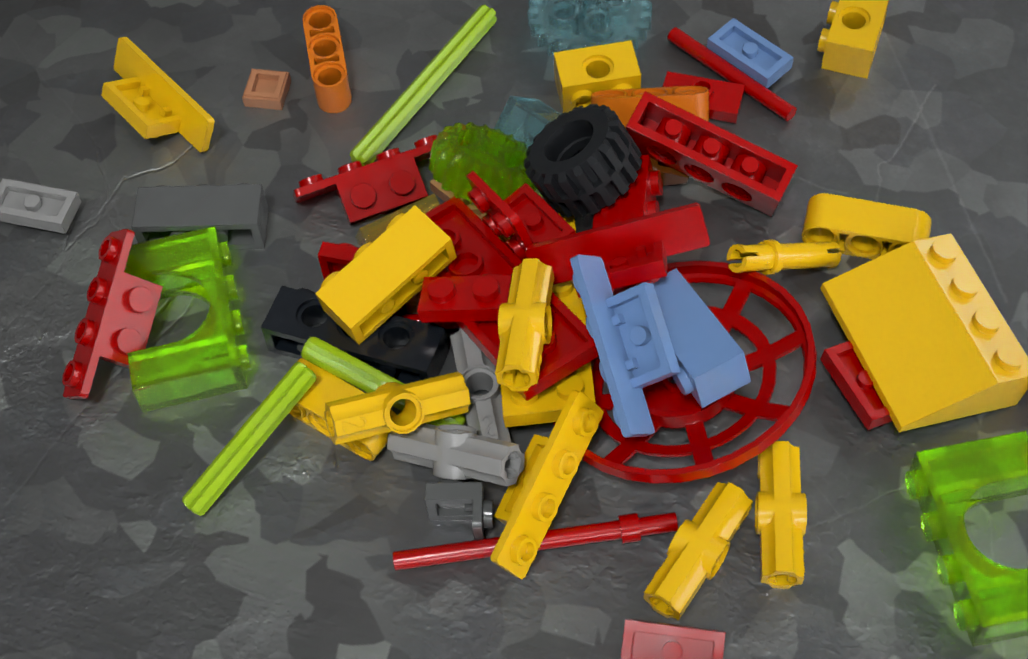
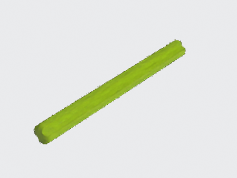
M486 5L479 6L351 150V162L361 161L362 166L376 160V155L383 152L496 23V11L493 8H489Z

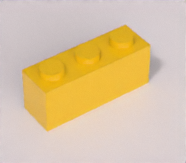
M414 205L406 213H400L395 216L388 224L386 231L375 241L361 246L355 253L353 260L340 272L336 271L327 276L315 294L323 310L360 345L422 289L424 277L437 276L457 258L452 239Z

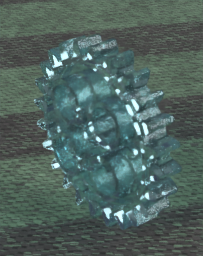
M529 0L528 25L530 26L531 37H537L538 47L547 46V54L549 56L554 55V52L629 40L632 41L633 48L637 51L638 41H646L647 30L651 29L652 2H649V0Z

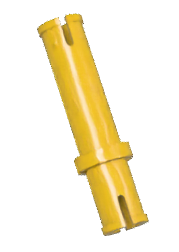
M769 239L753 245H732L727 252V261H742V263H731L728 265L730 270L735 273L759 271L764 275H772L786 269L835 268L839 265L842 254L841 252L828 253L827 250L840 249V246L835 241L780 244L776 240Z

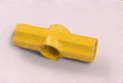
M537 258L523 259L519 266L514 267L508 302L500 305L498 313L500 347L495 376L498 384L508 387L511 391H528L529 387L538 384L544 344H550L552 338L550 301L554 274L552 266L542 263Z
M457 371L403 385L397 382H387L380 385L373 392L325 403L324 415L331 441L338 445L391 431L398 434H408L415 431L423 423L467 413L471 403L469 389L466 386L464 377ZM400 399H405L403 410L398 415L390 416L392 405Z
M775 441L757 457L759 491L756 492L755 533L760 535L761 583L768 584L772 588L789 589L795 585H802L804 581L803 536H805L807 526V498L805 493H801L800 448L791 445L789 441Z
M717 482L692 521L686 519L681 524L669 545L667 558L644 591L643 599L649 603L655 612L667 619L675 618L680 620L705 579L711 580L716 575L727 556L731 539L739 530L740 525L749 515L753 501L748 498L743 489L730 482Z

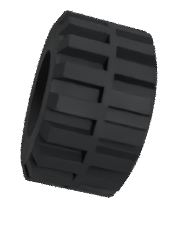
M597 104L575 107L572 111L564 112L554 121H550L532 140L534 143L528 147L526 151L527 158L524 160L525 173L546 202L557 213L566 218L572 215L575 218H581L588 213L593 215L600 212L605 206L609 207L615 203L619 196H623L629 190L628 186L635 182L638 176L636 171L642 165L640 149L614 110L611 111L605 105L599 107Z

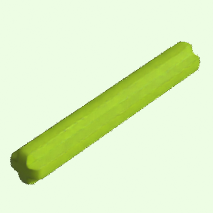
M310 337L303 346L301 352L303 359L367 393L375 391L380 385L387 382L404 384L317 337ZM405 399L396 401L392 406L402 411L405 406ZM459 414L427 422V424L435 426L445 424L465 425L466 418L464 415Z
M301 362L294 363L182 497L183 504L190 511L199 516L207 512L316 381L317 376L312 370Z

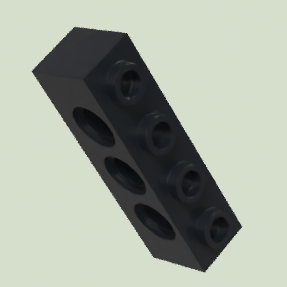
M281 286L261 326L268 351L300 359L302 358L301 352L306 341L310 337H317L404 384L439 376L449 353L445 328L439 327L433 322L421 323V321L400 317L395 313L358 345L323 310L315 292L305 288L297 290ZM399 345L404 346V347L399 348V349H392V348L395 347V346H399Z

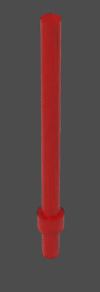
M675 512L638 517L637 513L618 515V520L551 529L547 531L538 551L621 539L622 544L641 541V536L676 532L678 530L677 516ZM500 537L394 551V569L396 571L489 558Z

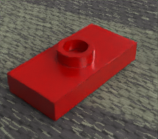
M667 71L663 87L702 86L708 88L709 119L736 124L745 85Z

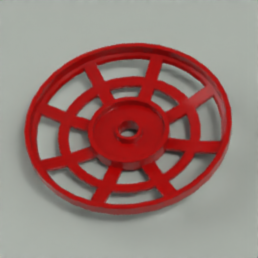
M699 260L667 264V273L677 268L688 283H713L734 287L723 309L713 306L707 307L728 333H730L731 329L738 331L756 348L757 351L745 355L749 372L763 367L762 384L756 399H751L734 394L735 391L702 408L691 393L684 396L678 386L671 383L673 380V376L644 387L642 390L655 433L661 427L686 428L689 444L660 445L648 443L655 433L643 437L625 438L622 435L621 429L612 421L607 413L608 410H613L614 405L610 393L603 394L604 380L600 374V359L598 356L592 369L595 403L604 412L599 426L619 445L604 458L587 449L582 460L604 473L625 480L654 484L682 483L708 478L736 468L761 454L777 441L798 418L810 397L815 380L817 352L811 324L801 305L785 288L771 278L756 271L735 273L730 270L729 263ZM750 293L765 299L776 307L791 323L795 332L770 344L767 337L755 324L740 315ZM801 347L803 354V378L795 398L790 406L769 403L776 385V360ZM723 409L743 415L741 419L728 429L713 437H707L704 422L715 417ZM757 419L776 422L751 443L731 454L714 460L712 449L735 439L752 426ZM637 452L657 457L693 455L695 462L693 466L675 469H646L625 466L623 464Z

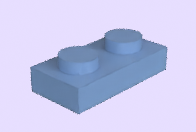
M735 18L731 19L707 40L708 49L766 88H769L792 68L793 56Z

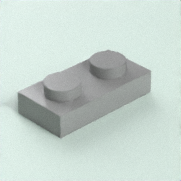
M2 178L0 182L1 222L66 234L82 203L78 192L5 178Z

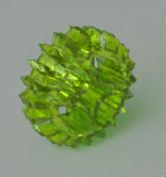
M468 122L467 125L455 123L453 126H445L433 142L430 151L429 170L433 173V179L442 183V189L454 192L455 198H464L469 201V204L473 203L467 194L472 187L466 178V175L472 170L502 200L506 199L525 183L534 191L537 189L525 173L524 160L527 158V144L515 140L513 134L507 135L501 132L500 128L495 130L489 128L486 124L477 126L473 122Z

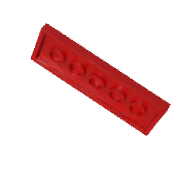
M457 195L425 213L452 239L457 256L435 277L513 274L514 267L522 263L512 250ZM553 292L550 301L552 338L550 344H544L538 384L529 387L528 391L519 392L526 401L599 356L594 339L589 334L586 325ZM498 321L456 322L496 366L500 347Z

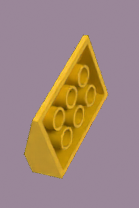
M951 233L914 240L822 283L820 289L848 341L850 340L854 352L864 370L870 376L873 386L884 407L888 409L889 416L898 432L1015 406L1028 390V356Z

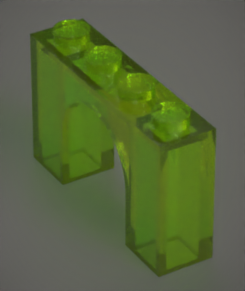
M215 226L132 244L124 270L125 273L163 286L160 299L174 296H190L210 305L209 312L202 325L188 337L177 342L127 353L132 391L143 413L248 388L245 371L252 370V363L247 344L240 345L239 335L246 334L241 310H234L232 302L239 300L240 297L234 274L228 275L226 267L233 266L232 254L228 241L220 243Z
M1021 431L917 451L910 470L905 475L906 486L910 497L918 499L922 510L921 526L924 536L928 542H934L939 556L937 558V569L940 579L945 586L950 585L955 599L953 605L954 616L961 631H967L972 647L1028 636V569L1010 568L988 559L970 540L964 522V515L970 509L980 504L1028 495L1027 432Z

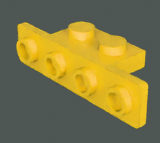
M128 37L118 38L113 67L123 79L103 83L101 96L144 139L158 138L163 135L179 132L200 153L208 151L214 130V118Z
M571 391L549 438L537 434L533 435L525 451L524 470L518 476L516 484L508 486L493 516L506 526L490 559L516 578L524 579L603 416V410L581 391Z

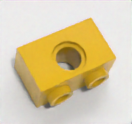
M889 0L831 1L826 24H830L831 27L830 29H822L817 51L824 52L821 69L868 79L884 26Z
M631 40L554 52V79L563 113L572 111L575 107L588 106L591 104V94L596 91L641 88V72Z

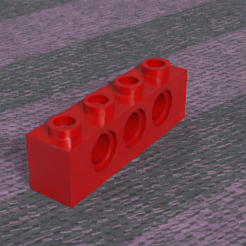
M646 91L626 125V130L641 153L649 154L651 158L772 217L798 165Z

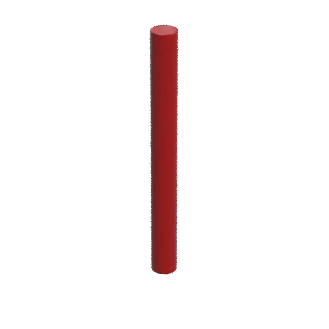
M674 27L667 36L668 41L727 81L745 85L744 92L784 120L789 121L793 118L797 110L796 107L679 28Z

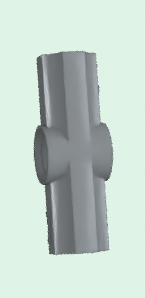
M460 328L458 332L450 335L456 372L458 371L463 375L466 386L469 389L471 404L468 407V412L465 413L467 426L476 428L477 435L511 442L509 428H505L501 387L497 383L495 376L496 367ZM478 390L490 391L482 396L473 395Z
M423 423L415 431L408 434H398L393 431L388 434L387 450L392 452L394 459L433 468V475L439 478L450 480L474 478L501 486H510L516 484L518 476L524 470L525 454L520 451L519 444L477 435V429L471 426L458 424L435 426Z

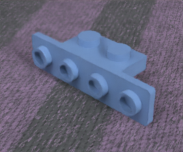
M578 254L570 258L574 272L573 284L581 296L587 316L586 327L596 345L600 359V374L608 385L614 405V420L625 438L651 435L655 433V429L642 388L681 373L654 284L643 282L613 295L602 258Z

